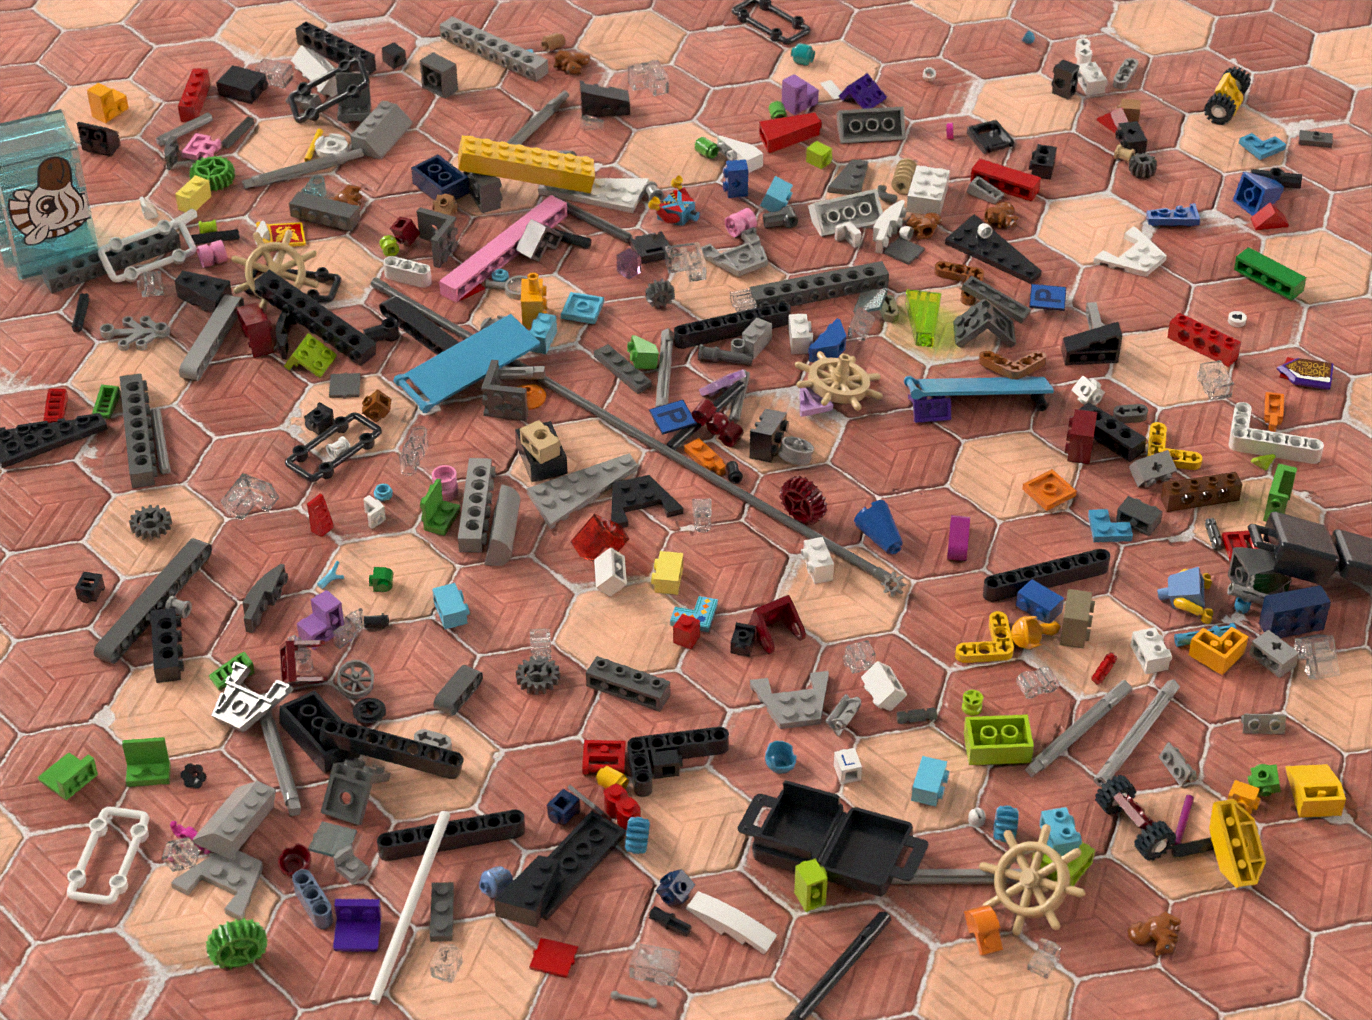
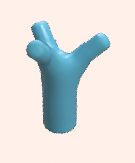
M336 561L332 569L317 583L319 588L323 589L333 580L344 579V575L336 574L339 561Z

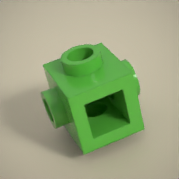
M1259 764L1251 768L1252 775L1248 776V783L1251 786L1260 788L1258 795L1265 797L1270 796L1272 793L1281 792L1276 764Z

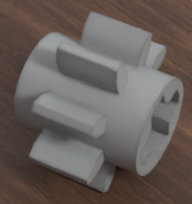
M892 572V577L884 575L886 580L881 583L885 587L884 593L890 591L891 597H895L896 592L903 594L901 589L903 586H907L902 581L904 576L896 577V572ZM895 582L897 586H890V583Z

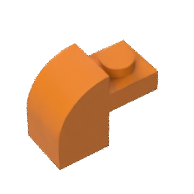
M988 905L965 910L964 915L969 933L975 934L980 955L1003 950L998 930L1001 927L994 910Z

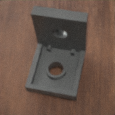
M336 72L337 95L339 96L346 92L347 87L351 84L359 85L363 83L361 72ZM370 84L361 91L359 98L349 97L338 103V122L351 123V121H358L362 123L371 114Z
M419 207L417 210L418 230L421 233L419 238L431 241L433 267L440 268L459 245L455 238L458 230L454 226L457 218Z
M986 298L953 320L955 344L960 348L986 329L990 330L1010 348L1016 345L1013 320Z
M491 359L481 391H484L482 404L485 405L483 416L527 421L526 388L500 386L499 360Z
M356 758L353 760L345 759V762L333 763L320 813L361 825L373 783L389 781L391 772L384 771L385 767L380 765H365L366 761ZM345 792H348L351 796V801L348 804L344 803L342 799Z

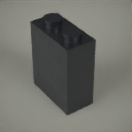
M232 65L216 82L219 96L252 104L268 87L265 73Z

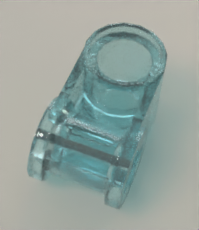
M321 175L311 177L301 192L324 197L327 193L325 178Z

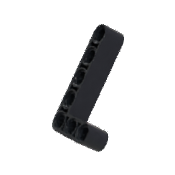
M711 727L638 736L629 739L627 742L628 763L634 793L640 797H646L652 793L651 749H655L656 752L677 750V754L681 755L682 759L720 755L726 753L729 749L728 730L724 727Z

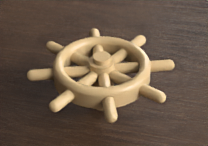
M291 230L285 232L282 243L270 242L266 244L260 233L255 232L253 237L258 248L250 254L248 259L238 256L232 257L234 263L245 266L247 281L235 287L234 293L239 294L250 288L258 296L255 293V280L258 277L253 278V269L262 272L270 269L283 279L294 281L293 286L299 290L303 285L318 288L319 283L317 281L305 278L306 269L304 262L315 257L317 252L312 250L300 256L293 247L289 246L293 234ZM279 251L274 262L269 252ZM285 254L293 258V260L282 265ZM263 256L268 266L257 263V260ZM298 266V275L285 272L288 269ZM259 297L262 299L259 307L263 308L265 313L268 301Z
M819 351L817 352L819 360L815 361L811 366L799 361L795 363L797 369L809 373L808 380L798 381L796 386L798 388L810 387L818 396L823 398L821 400L823 406L828 405L831 401L840 404H851L856 411L861 410L859 401L865 398L866 395L877 400L883 398L882 393L869 389L870 381L879 380L880 374H867L860 366L854 364L856 362L854 356L850 357L848 354H840L839 358H827L823 352Z
M1048 824L1043 825L1038 842L1018 844L1012 832L1006 830L1004 837L1010 849L1001 857L997 866L985 862L979 865L981 871L995 874L994 885L997 894L983 903V906L988 905L994 908L1002 903L1008 910L1017 914L1012 933L1016 936L1020 935L1025 918L1046 916L1052 929L1058 930L1060 923L1053 911L1062 904L1067 894L1080 898L1085 896L1083 889L1070 886V874L1067 866L1069 862L1081 855V850L1075 848L1061 856L1056 850L1048 846L1047 841L1051 831V827ZM1035 852L1030 867L1024 855ZM1045 854L1053 862L1040 869L1042 858ZM1016 860L1022 872L1010 869ZM1057 870V882L1044 878ZM1007 878L1020 881L1007 889ZM1049 889L1054 890L1052 896L1047 900L1044 893ZM1024 890L1020 905H1017L1011 897ZM1032 893H1034L1040 905L1028 908Z

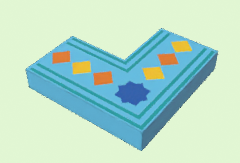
M699 596L694 610L674 607L670 626H674L681 614H685L700 620V631L709 632L718 606V599Z

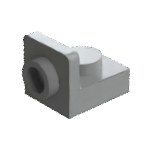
M350 845L339 850L333 857L335 870L351 884H354L369 872L368 866L354 855L353 847Z

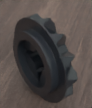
M376 698L362 699L353 708V717L356 718L358 723L363 722L365 726L368 723L375 725L376 721L382 722V717L386 716L384 703ZM367 708L372 712V715L367 713Z

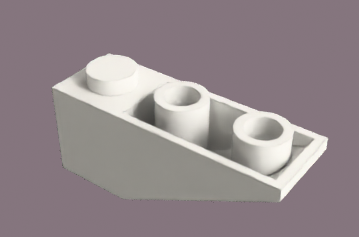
M720 135L717 136L719 152L730 161L746 159L749 169L748 173L763 167V153L755 146Z

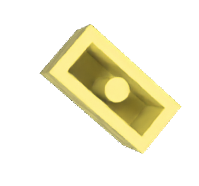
M194 176L175 194L178 210L187 212L190 209H194L197 211L212 197L209 180Z
M660 551L659 559H655L654 562L656 573H652L651 584L655 585V593L678 595L683 572V553Z

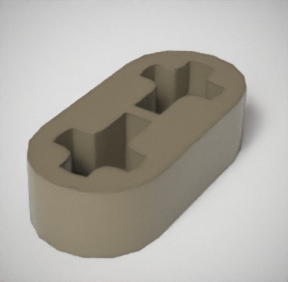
M882 295L879 298V309L883 320L889 323L896 322L899 309L895 298L891 295Z

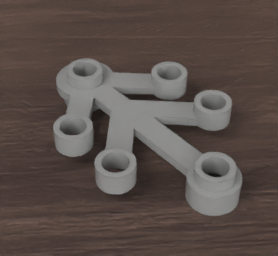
M131 316L124 317L122 319L123 326L126 328L131 327L132 329H114V326L109 323L100 326V334L106 340L112 339L114 336L130 335L118 341V347L121 351L128 350L129 344L137 340V349L145 350L149 342L156 338H165L170 334V328L166 323H155L149 316H142L140 318L141 325L135 322ZM144 335H148V336H146V337L143 338V339H139L140 337H142V336H144Z

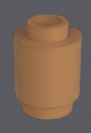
M558 32L544 36L541 46L547 52L562 48L566 43L565 37L562 33Z

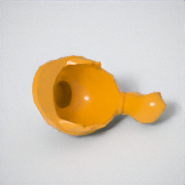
M1023 616L1016 620L1012 626L1011 637L1014 643L1022 649L1032 650L1042 645L1039 644L1042 634L1055 635L1059 632L1061 625L1056 621L1050 624H1039L1035 619L1037 618L1036 616Z

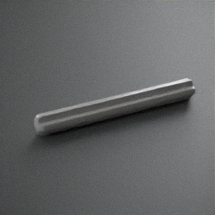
M152 408L150 412L160 473L163 475L165 473L169 474L170 465L161 411L159 408Z

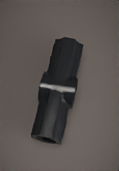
M1272 168L1270 171L1251 169L1250 173L1276 180L1285 188H1301L1302 174L1286 173L1280 168Z

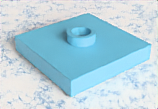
M570 292L561 312V319L595 324L603 307L604 297Z

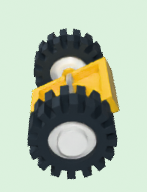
M1230 67L1222 75L1215 89L1216 94L1209 98L1204 108V111H1206L1204 113L1205 116L1208 115L1207 119H1212V123L1216 121L1217 125L1220 122L1224 125L1225 122L1228 123L1236 114L1243 101V96L1251 84L1249 73L1245 74V69L1241 71V67L1238 69Z

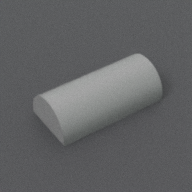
M501 485L494 509L485 565L502 566L508 563L512 556L521 499L515 489L506 485Z

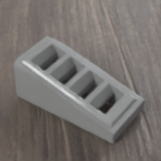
M311 93L307 97L299 95L295 98L297 107L305 111L308 107L313 106L316 108L322 105L319 94Z
M979 176L969 183L966 190L968 194L994 204L998 203L1005 195Z

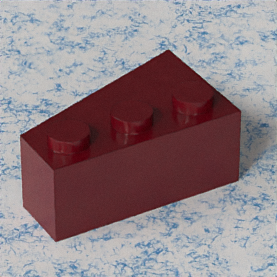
M257 303L237 307L239 324L244 336L250 340L248 346L249 348L251 347L253 358L274 353L270 330H273L263 308H260Z

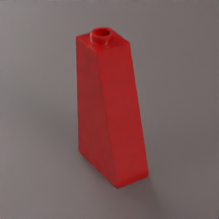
M816 112L759 121V136L769 154L820 135L822 121L818 118Z

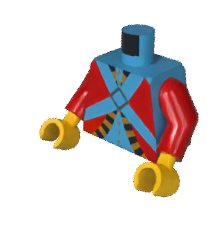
M677 175L676 180L673 178L671 181V186L678 188V190L672 191L661 203L659 198L654 196L648 203V207L651 210H656L658 220L683 226L689 219L695 222L698 221L700 212L695 211V201L691 198L686 188L682 187L683 178L680 175Z

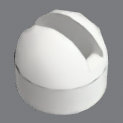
M930 67L924 69V80L927 82L933 81L936 71Z
M982 223L978 226L977 232L983 239L991 236L993 229L988 224Z
M903 226L899 230V235L901 238L909 241L913 236L914 229L909 226Z
M981 808L972 809L968 816L969 823L975 827L984 825L986 820L984 810Z

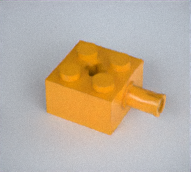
M529 273L527 279L521 280L522 325L526 329H531L532 322L537 318L538 314H547V311L544 310L548 309L547 299L544 297L547 296V286H543V278L538 279L539 275L537 273Z

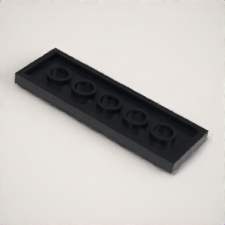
M591 811L552 851L548 858L559 860L560 879L542 916L544 920L547 921L621 842L626 836L625 829Z

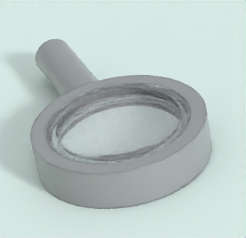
M514 276L506 282L486 280L485 287L505 289V293L509 298L521 300V280L527 279V276Z

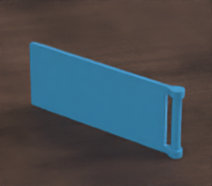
M509 314L405 374H398L394 377L393 382L400 386L418 404L419 409L426 414L437 404L483 379L486 376L491 359L499 360L500 369L539 347L540 342L512 314ZM410 379L430 401H424L410 387L406 380Z
M906 376L904 378V384L910 389V395L913 399H920L923 396L1054 393L1053 387L1045 377H1023L1021 379H1010L1007 377L915 379L912 376ZM916 384H919L922 390L917 388Z

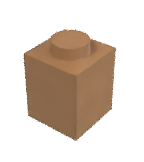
M1121 99L1117 109L1123 108L1128 122L1138 121L1139 123L1141 100Z

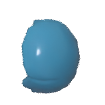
M784 741L770 743L765 753V763L768 768L778 774H784L794 769L797 755L793 753V746Z

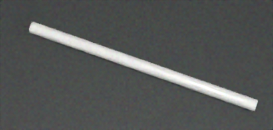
M441 811L369 997L368 1001L371 1004L379 1005L450 819L451 815L446 811Z

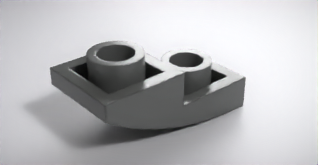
M170 136L164 148L167 170H171L178 161L179 144L176 136Z

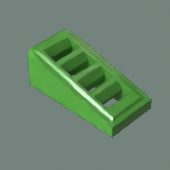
M101 384L92 414L100 413L103 418H111L121 395L119 386Z
M245 652L238 654L209 675L210 680L218 690L227 686L225 683L228 677L227 673H230L229 676H231L233 672L231 667L235 661L247 666L251 670L248 676L255 673L253 662Z

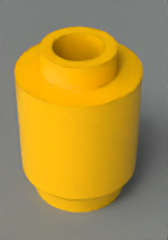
M608 766L601 768L596 776L597 784L605 789L616 783L626 790L629 784V779L626 778L625 774Z

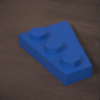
M1196 203L1190 204V207L1186 208L1180 205L1176 206V209L1173 210L1161 208L1148 210L1146 213L1148 225L1152 226L1186 225L1192 227L1200 225Z

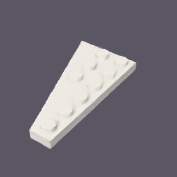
M649 178L594 179L591 194L540 185L538 187V194L552 195L561 199L633 213L644 194L643 187L649 181Z

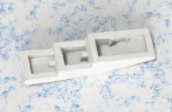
M699 891L686 907L688 911L722 935L725 931L742 945L746 941L763 955L777 936L774 932L738 909Z

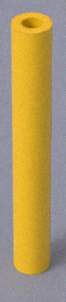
M320 128L317 129L304 158L305 162L311 161L316 150L315 141L323 134V130Z

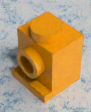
M1235 780L1227 800L1235 799L1238 805L1252 814L1253 809L1258 810L1261 798L1258 797L1260 788Z

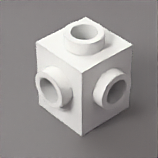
M1083 375L1072 388V391L1079 396L1078 400L1084 405L1088 402L1096 405L1105 394V391L1100 388L1102 385L1095 379L1091 381Z

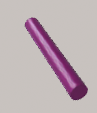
M1186 795L1175 832L1176 840L1174 845L1182 843L1194 801L1192 795Z

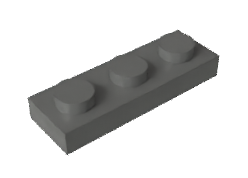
M454 882L432 883L430 942L453 941Z

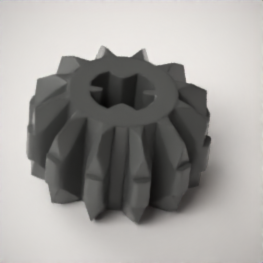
M1136 153L1135 156L1131 157L1128 168L1131 175L1144 179V177L1150 178V176H1154L1158 164L1154 156Z
M663 279L658 282L654 280V283H649L648 288L645 290L646 300L652 307L656 306L659 309L660 306H664L666 308V304H672V300L675 299L674 286L670 284L669 280L665 282Z

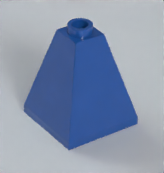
M1245 171L1242 173L1232 201L1253 216L1267 204H1274L1279 200L1284 186L1276 180Z

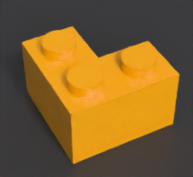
M98 82L87 89L92 117L105 124L129 108L127 96L113 88L111 89Z
M1233 627L1221 637L1202 628L1191 639L1188 655L1223 675L1245 654L1248 636Z

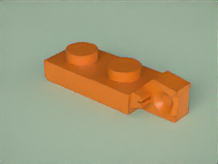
M1265 392L1264 423H1269L1268 431L1276 432L1277 425H1281L1283 421L1284 394Z
M698 438L684 445L685 453L699 465L710 471L713 470L720 477L726 474V465L723 463L722 458Z

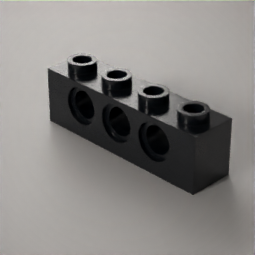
M1090 402L1079 409L1097 412L1093 439L1129 462L1145 451L1147 438Z
M175 608L151 611L153 667L156 683L181 680V671H184L183 659H180L183 656L182 644L179 645V642H183L182 631L178 630L179 627H182L181 616L176 615Z

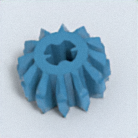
M1005 805L999 806L996 809L993 830L995 840L1007 843L1004 837L1006 830H1010L1016 839L1019 818L1017 808Z
M631 817L628 820L625 842L627 852L644 854L647 851L650 829L648 819Z

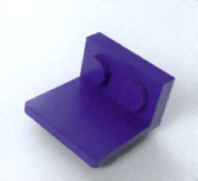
M868 73L848 85L839 95L842 101L853 97L862 109L874 108L887 98Z
M910 394L908 395V399L913 403L915 423L951 420V398L949 396H923L920 399H913Z
M335 899L336 927L333 950L378 951L382 920L380 899Z

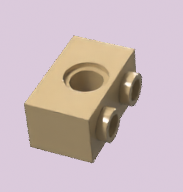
M539 420L520 428L521 444L540 464L560 455L561 443L559 438L554 436L549 428L544 426Z

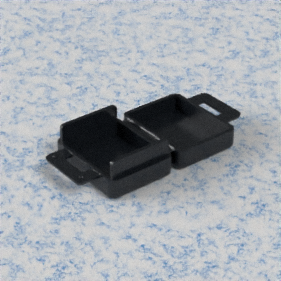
M1271 512L1265 527L1257 524H1250L1247 527L1252 543L1256 548L1274 553L1277 561L1273 570L1276 573L1324 586L1327 584L1330 575H1333L1336 571L1344 579L1372 586V538L1341 529L1334 530L1332 535H1330L1328 528L1323 524L1280 512Z
M787 780L784 781L783 790H781L777 798L764 794L755 795L737 827L741 834L754 837L752 843L753 858L758 862L795 872L796 865L804 861L816 859L818 864L825 868L827 882L878 897L884 896L887 893L894 878L911 881L929 846L928 841L913 837V826L908 821L858 807H853L846 813L844 812L843 805L840 803L839 795ZM763 806L771 808L762 827L753 825ZM908 848H913L904 868H901L900 865Z

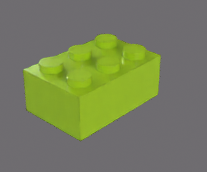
M1028 714L965 717L964 739L969 765L1032 763L1034 745Z

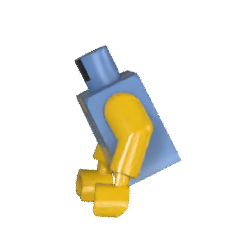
M1199 567L1183 569L1179 573L1170 575L1168 577V587L1157 590L1159 600L1170 599L1174 609H1182L1197 616L1201 615V621L1205 624H1210L1213 619L1214 612L1211 608L1202 609L1205 607L1204 588L1209 589L1211 587V576L1209 573L1202 575Z

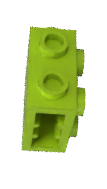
M1082 842L1079 845L1081 855L1067 864L1070 874V886H1074L1093 863L1095 849ZM1045 854L1043 855L1040 869L1053 862ZM1057 870L1046 877L1057 882Z

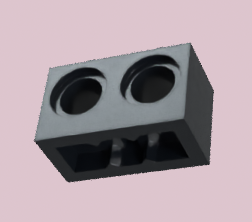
M1037 144L1036 151H1032L1029 170H1032V175L1041 177V179L1051 180L1057 147Z

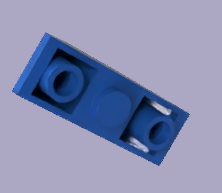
M837 318L832 324H829L824 333H821L818 339L809 346L810 362L819 360L817 357V352L819 351L823 352L827 358H838L846 349V333L840 319Z

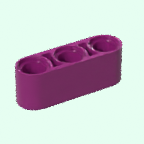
M951 515L947 560L967 561L970 517Z

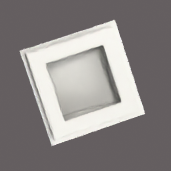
M140 197L141 210L145 219L157 218L158 215L154 206L144 197Z
M261 221L256 232L260 233L262 238L270 241L266 223Z

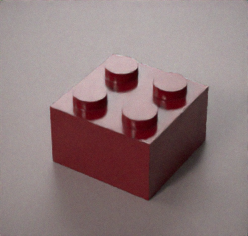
M1075 409L1074 416H1070L1068 427L1072 429L1068 428L1066 441H1070V443L1066 442L1065 446L1068 462L1090 464L1097 412Z

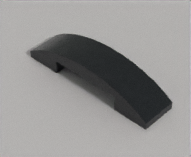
M282 312L276 324V338L279 354L282 359L286 360L290 348L287 334L289 324L297 325V322Z

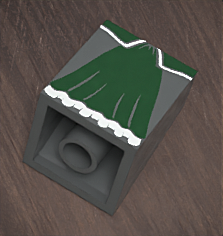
M1233 548L1228 577L1232 583L1243 587H1253L1255 591L1268 595L1288 592L1291 583L1290 576L1274 572L1273 567L1277 559L1273 552L1254 548Z

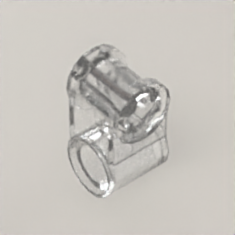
M711 498L692 499L694 528L701 533L708 532L711 529L712 500Z

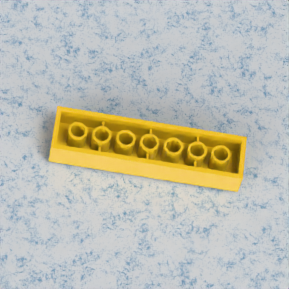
M462 135L458 151V170L591 194L595 179L594 159L587 156H574L570 153H558L553 150H541L537 147H525L520 144L513 145L503 141L496 142L490 139H480L474 136Z

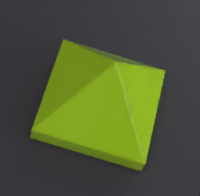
M1275 454L1253 458L1251 463L1266 471L1276 456Z

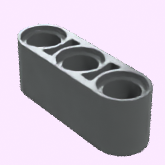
M462 665L436 695L433 703L434 708L454 716L480 686L483 673L467 665Z

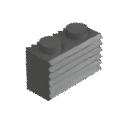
M1127 496L1120 507H1118L1116 521L1130 522L1131 528L1150 536L1161 523L1163 511L1159 510L1156 506L1143 503L1140 499Z

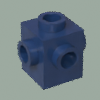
M679 869L664 875L655 891L668 906L681 905L688 900V894L695 886V883L683 869Z

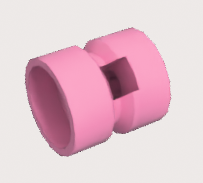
M745 208L737 212V214L726 217L725 226L732 237H737L741 235L742 231L753 227L756 228L757 220L752 210Z
M221 240L211 242L210 246L207 244L197 246L198 257L203 268L213 266L214 262L217 264L227 262L226 250Z
M447 465L435 468L432 472V482L434 483L437 478L441 479L443 501L453 500L458 495L456 470Z

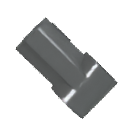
M785 206L780 211L764 213L763 224L765 228L783 225L787 228H793L798 224V217L793 207Z

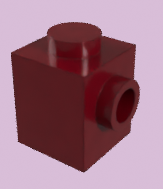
M399 217L390 227L399 244L411 246L421 234L412 219Z

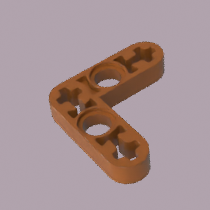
M939 261L935 264L934 273L938 277L966 282L971 276H977L978 280L984 281V270L981 268L946 261ZM961 291L960 301L962 304L970 306L976 303L977 298L972 295L968 297L967 292Z
M982 351L979 354V364L1007 378L1021 379L1045 366L1047 355L1041 351H1034L1013 362L994 352Z

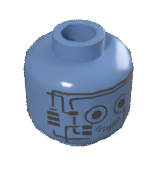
M501 866L486 870L481 875V881L479 882L480 890L488 897L496 898L513 881L512 874L508 869Z

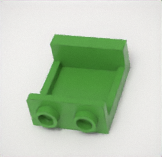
M1278 463L1269 491L1263 521L1267 522L1271 512L1285 514L1287 502L1291 498L1297 468Z

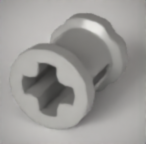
M648 181L645 183L643 191L649 195L650 201L654 196L658 197L659 200L663 198V192L657 188L655 182Z
M170 596L166 602L165 609L175 608L176 614H179L181 618H187L191 612L192 603L190 601L178 600L176 596Z

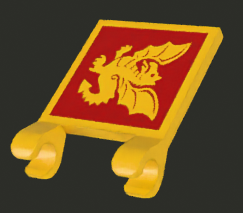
M302 222L266 224L270 241L262 238L265 244L270 242L282 243L285 232L291 230L293 234L289 246H306Z

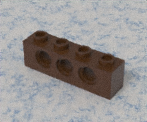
M1236 472L1164 482L1161 501L1167 512L1235 502L1240 500L1243 484Z

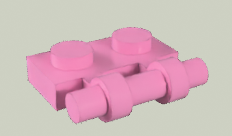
M196 133L183 149L182 157L191 160H198L200 157H213L214 153L219 151L222 141L220 139L211 141V136Z

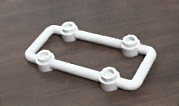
M176 219L170 222L168 220H160L156 227L123 239L119 237L111 238L109 244L99 248L98 256L111 281L116 283L124 280L134 282L138 275L173 262L175 264L184 263L187 257L195 254L197 248L182 220ZM179 227L190 249L186 251L176 249L173 251L172 256L137 269L127 267L123 274L116 276L105 252L110 250L112 252H120L124 245L157 233L167 235L171 228Z
M106 807L101 810L98 818L90 821L89 828L91 834L77 867L69 871L67 875L69 881L67 896L70 899L110 905L118 899L119 894H123L127 890L128 881L126 877L140 843L145 842L149 837L147 827L149 815L146 812ZM108 815L140 819L139 823L131 827L132 841L119 873L112 876L109 880L111 887L110 895L103 896L76 892L77 888L83 887L86 882L84 871L98 838L104 836L108 830L106 823Z

